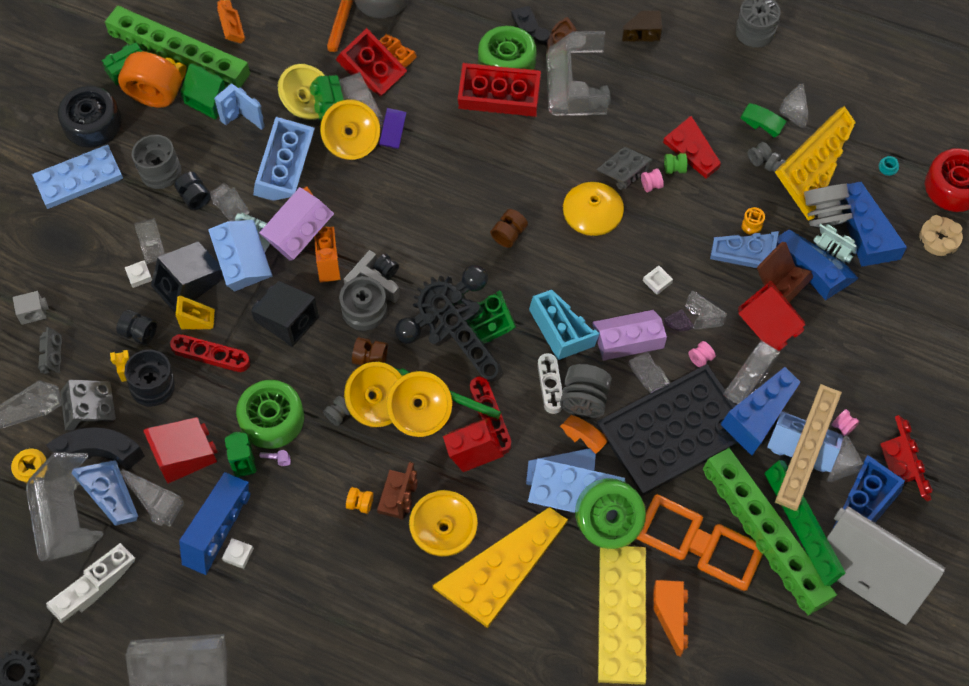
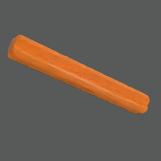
M341 0L327 44L328 51L330 52L338 50L353 0Z

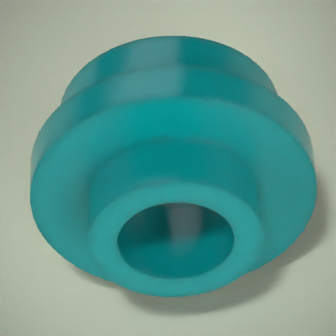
M887 156L879 162L878 167L884 175L892 176L898 172L899 163L896 158Z

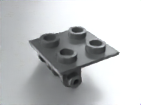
M624 147L602 164L597 171L618 181L616 183L617 187L622 190L626 189L631 182H635L636 178L638 179L641 176V173L649 170V163L652 159Z

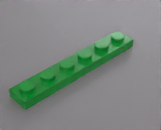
M778 460L764 473L776 496L779 493L788 469L785 461ZM802 496L797 511L785 506L782 507L824 586H831L846 572L806 499Z

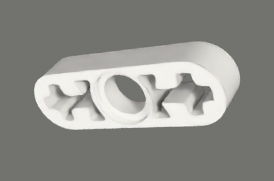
M546 353L538 359L543 403L547 412L557 414L563 409L560 406L562 386L558 363L554 355ZM545 361H549V364H551L549 373H547L546 365H544ZM553 379L557 385L553 388H548L545 385V381ZM551 394H555L554 397L555 402H557V406L552 405Z

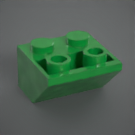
M190 64L181 89L184 103L216 120L219 113L215 97L225 89L224 81L220 76L207 72L203 67Z

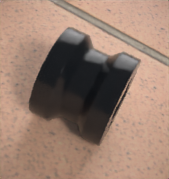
M383 254L375 261L373 269L382 273V277L388 280L396 274L399 264L396 261H392L388 254Z

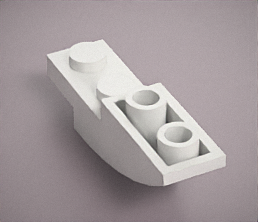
M121 543L86 568L81 578L47 602V608L61 623L78 610L82 613L128 570L135 561V557Z

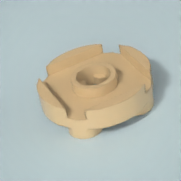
M934 215L924 223L919 238L920 241L922 239V242L925 244L924 248L928 252L938 256H946L947 253H954L959 248L963 239L962 226L949 218ZM937 233H941L945 235V237H943V239H939V235Z

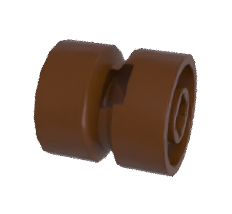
M507 209L500 218V221L491 229L490 234L498 244L511 248L518 239V235H521L528 226V222L518 211Z
M358 337L353 348L352 364L385 363L388 343L380 341L371 343L370 339Z

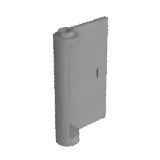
M849 506L845 509L841 507L834 517L837 522L827 537L846 572L837 581L907 625L943 575L945 567Z

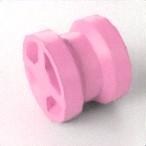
M653 169L651 173H641L642 185L646 192L652 191L653 188H663V178L659 169Z
M705 341L700 342L696 349L693 348L688 352L691 361L699 368L706 365L707 361H712L716 357L713 348Z
M846 409L833 421L832 426L840 429L841 434L846 437L856 428L860 421L857 418H852L850 412Z

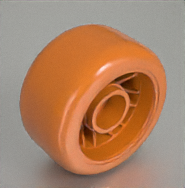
M135 52L126 58L120 71L118 82L124 93L135 101L147 106L163 108L174 102L182 83V76L176 66L165 58L149 52Z

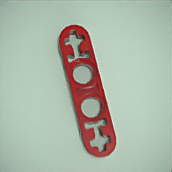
M181 334L174 336L170 341L171 349L177 356L236 372H244L250 367L249 356L242 350ZM182 342H184L185 346L177 348V344L180 345ZM200 346L206 348L205 353L201 355L195 354L196 348ZM218 352L226 353L225 358L222 360H216L214 357ZM243 358L244 362H241L239 365H237L236 360L240 361V359Z
M483 377L474 378L470 383V393L473 400L479 403L490 402L494 409L499 410L487 379ZM477 384L483 387L484 396L482 397L479 389H476ZM478 412L481 420L490 417ZM500 415L498 420L491 417V420H496L500 423V427L495 429L496 435L500 434L503 443L506 442L505 447L501 448L503 454H506L511 449V438L502 415Z

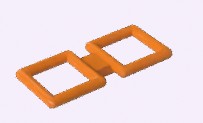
M655 495L646 511L642 532L636 539L679 560H684L688 551L701 557L697 565L699 570L742 591H746L763 555L758 550L756 541L721 524L715 525L710 535L699 529L703 521L702 515L661 495ZM659 505L692 520L679 549L646 534ZM721 535L754 550L742 580L708 564Z

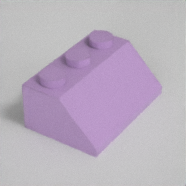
M299 187L259 234L289 261L294 260L334 213L319 199Z
M654 310L592 322L593 328L600 333L597 342L602 360L663 349L665 347L666 332L662 319Z

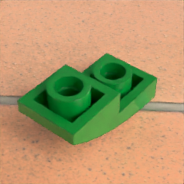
M751 103L746 106L740 117L752 128L757 129L760 126L774 138L779 135L786 123V120L777 114Z

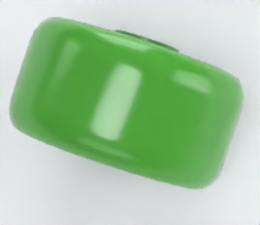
M514 26L496 27L488 31L480 40L478 65L534 70L536 64V44L530 34L523 29Z
M278 380L259 381L248 387L237 403L236 416L242 433L248 435L250 443L257 447L265 449L283 447L292 442L303 427L304 410L301 399L297 392L284 382Z
M605 478L589 484L581 492L575 507V517L579 529L591 543L605 549H618L629 545L640 535L645 524L646 511L642 498L629 484L618 479ZM610 510H616V517L612 520H607V513Z

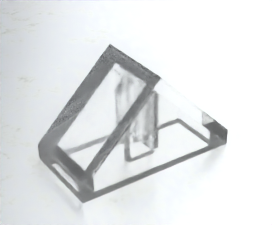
M799 84L782 101L779 111L801 128H805L809 117L804 84Z
M846 435L842 439L839 454L831 473L828 475V482L858 473L863 466V462L851 439Z

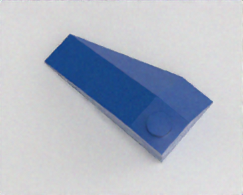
M790 229L778 236L777 246L781 242L787 243L795 266L812 272L813 278L809 283L825 300L858 279L844 262Z

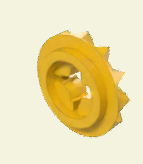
M37 449L21 451L15 456L11 464V470L15 478L25 483L30 481L37 482V479L40 476H44V471L48 468L45 455ZM24 462H25L26 464H27V463H29V464H32V463H33V465H34V467H35V470H34V469H33V470H32V469H28V470H27V468H26Z

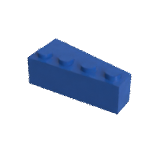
M867 455L843 509L849 506L876 523L899 496L905 480Z

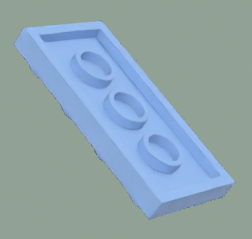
M108 145L32 174L47 209L123 179Z
M538 458L528 502L575 513L579 495L589 484L605 478L618 479L624 482L625 478ZM610 510L606 515V519H614L617 511Z

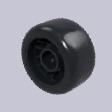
M83 86L72 90L62 99L58 108V120L64 134L72 143L80 147L95 148L105 145L117 135L121 127V113L116 100L107 90L97 86Z

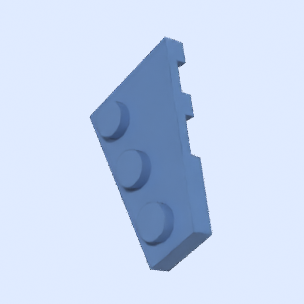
M779 231L765 235L756 233L752 234V236L744 237L739 235L714 237L710 259L757 268L776 248Z
M116 460L73 469L72 475L115 526L137 520L138 514Z

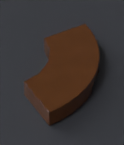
M568 17L559 21L553 27L548 39L547 48L551 61L569 55L567 43L577 34V30Z

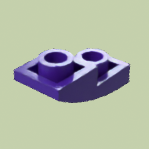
M387 108L379 145L399 149L406 112Z

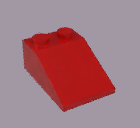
M367 28L335 59L350 75L380 97L407 72L403 65Z

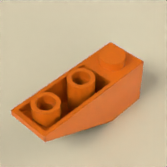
M322 227L314 236L320 283L340 280L334 227Z
M656 580L653 609L677 656H681L683 650L687 649L688 635H684V626H687L688 613L684 612V604H687L688 590L684 589V582Z

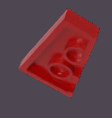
M692 116L664 137L663 143L677 155L679 153H686L687 163L704 178L707 179L720 168L721 162Z

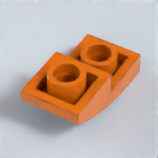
M386 34L379 40L404 68L417 58L415 51L402 46L397 38Z
M570 415L560 426L565 434L574 442L581 438L586 446L595 454L608 442L602 432L576 416Z

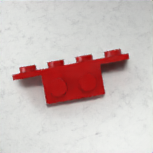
M900 415L895 416L901 436L880 443L888 469L905 480V483L916 479L922 498L930 501L932 500L930 493L933 492L929 481L924 478L923 473L926 471L923 462L917 458L916 452H919L915 440H911L909 434L912 432L908 420H904Z

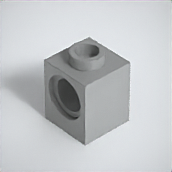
M38 291L13 297L15 313L22 325L47 318L45 310H48L46 298H41Z

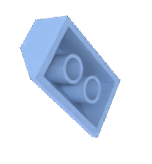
M254 220L229 221L208 229L226 286L233 291H237L272 277Z
M781 411L767 448H770L775 454H785L792 457L806 420ZM827 430L813 468L821 472L828 471L831 473L841 448L842 434Z

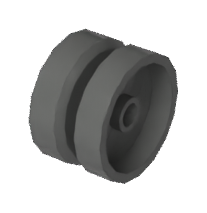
M364 276L353 278L346 282L339 296L345 322L355 330L361 331L372 330L381 325L386 318L388 309L385 290L380 282L371 277Z

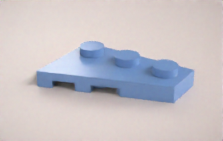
M585 449L540 459L594 471L596 454L591 449ZM537 459L528 462L526 485H532Z

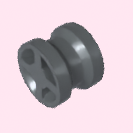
M761 142L756 148L752 147L748 150V157L756 167L762 165L763 161H768L772 155L770 147L765 142Z

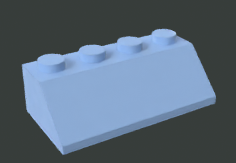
M279 117L275 118L255 181L253 195L274 201L289 198L295 193L315 128Z

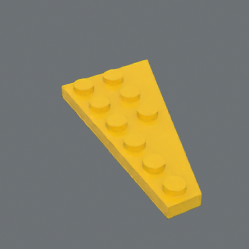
M845 106L839 108L775 171L808 221L814 219L815 216L808 217V213L814 211L816 206H806L804 192L828 187L837 166V158L841 156L844 142L848 140L855 124L854 119Z
M547 508L434 584L433 589L488 628L565 527L568 519L552 508Z

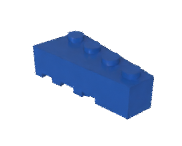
M863 183L847 184L849 197L840 202L841 205H851L850 209L842 210V213H852L853 218L845 221L851 238L855 241L854 244L857 246V256L861 267L901 260L907 247Z
M784 367L730 410L721 426L753 455L800 384V381Z
M224 472L179 540L183 566L204 575L207 574L233 523L238 518L241 508L250 498L247 481Z

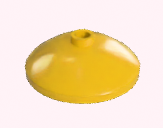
M343 100L335 103L326 111L321 121L320 133L324 145L332 154L342 159L356 160L368 155L375 148L380 137V124L374 111L366 104L356 100ZM346 128H350L352 130L351 135L346 134Z
M586 182L575 186L568 192L563 203V214L567 223L577 232L590 236L603 235L615 229L621 222L624 212V205L620 195L612 187L599 182Z
M370 362L359 366L349 376L344 390L345 403L353 418L361 424L369 427H383L392 423L387 412V397L392 385L402 377L395 368L382 362ZM370 392H373L374 394L373 399L369 398Z
M424 371L410 372L400 377L392 385L387 397V412L390 420L400 431L410 436L424 437L437 432L446 424L452 410V397L446 384L436 375ZM416 399H420L422 402L419 407L414 405Z
M435 491L425 495L414 506L409 521L410 532L415 543L425 552L436 556H451L463 551L473 541L477 531V515L472 504L464 496L452 491ZM447 526L448 529L446 531H441L440 527Z

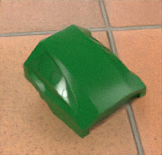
M502 291L496 292L497 294L490 295L485 300L477 302L483 307V313L478 315L470 323V326L484 344L516 328Z

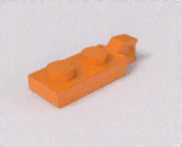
M230 0L218 1L217 9L225 38L241 44L245 40L238 11L232 8Z

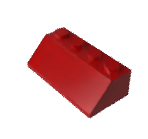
M463 63L458 94L459 109L536 117L541 71Z

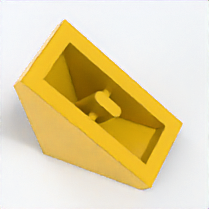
M183 296L177 297L176 318L181 329L213 328L215 309Z

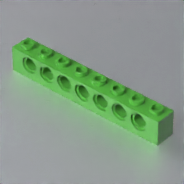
M117 6L105 21L108 33L112 37L120 38L130 45L136 42L144 51L152 52L163 58L169 57L175 60V63L180 62L186 65L187 68L190 64L197 67L201 66L207 72L220 76L224 81L225 87L232 83L237 88H241L250 75L248 62L120 6Z
M728 448L709 458L703 467L705 476L715 485L719 496L728 503L732 514L738 517L743 524L745 532L756 541L758 550L766 556L773 571L777 572L781 577L785 588L794 595L798 606L809 616L829 604L835 598L836 593L831 586H824L807 553L731 449ZM763 529L768 530L770 534L764 532ZM776 547L782 549L783 552L778 551ZM790 566H793L797 571L792 570ZM803 584L807 585L810 588V590H807L803 586Z

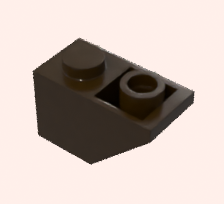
M661 11L639 12L623 26L622 41H660L662 32Z

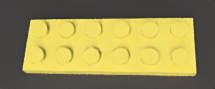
M625 546L618 549L600 547L599 683L643 685L646 683V547Z

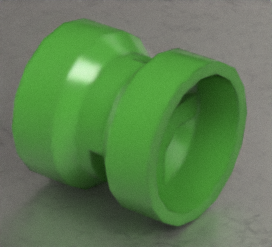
M679 153L677 156L665 154V173L672 174L676 171L686 173V153Z

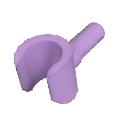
M280 450L277 453L260 452V458L278 459V465L280 466L290 465V455L285 450Z

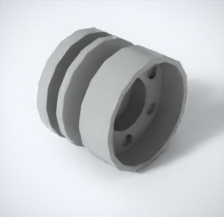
M847 184L833 185L804 192L806 206H816V210L809 212L808 217L818 216L817 220L809 221L810 227H819L820 224L823 226L827 224L830 226L838 225L853 218L852 213H842V210L850 209L851 205H841L840 202L849 197Z

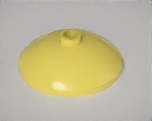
M306 64L292 65L282 73L278 81V93L282 103L292 114L303 119L315 120L319 119V115L314 109L315 99L314 95L310 93V85L316 77L325 75L317 68Z

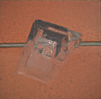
M223 183L210 192L211 200L230 221H235L238 213L249 214V210L234 187L230 189Z
M155 218L134 223L146 264L157 261V257L164 255L165 250Z
M694 291L689 294L686 307L691 313L699 315L695 320L693 329L722 327L725 324L727 313Z

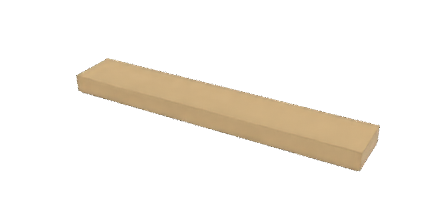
M820 384L775 503L797 511L842 392Z

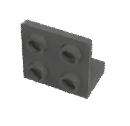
M68 380L61 390L65 430L74 431L81 421L113 422L116 419L110 382Z

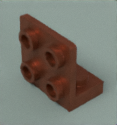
M781 242L757 266L763 285L765 286L769 281H772L788 302L813 278L811 271L795 266L786 242Z
M409 462L406 474L389 470L377 509L379 514L404 519L405 513L410 512L412 500H410L411 493L416 492L418 480L416 479L417 471H414V463Z

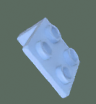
M231 83L215 97L220 121L225 125L235 120L240 113L261 130L265 127L260 103L255 98L251 99L242 88H237Z

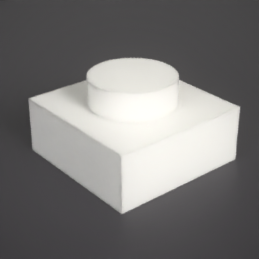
M145 260L125 267L133 288L152 281Z
M657 266L643 277V282L658 295L672 284L673 279L660 266Z
M232 538L222 559L224 562L244 569L253 551V546Z

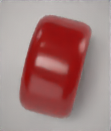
M954 148L940 153L933 160L926 174V192L929 198L942 209L952 212L969 210V150Z

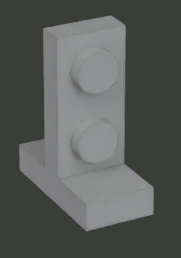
M369 250L344 278V285L353 278L371 277L380 282L385 290L386 298L395 303L400 298L399 287L394 281L386 280L377 270L373 269L377 257L374 252Z

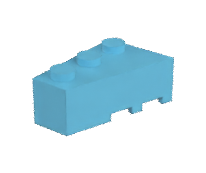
M549 290L533 296L529 310L557 360L595 347L600 333L595 329L592 330L584 323L585 320L581 316L578 317L570 310L571 307L553 290Z

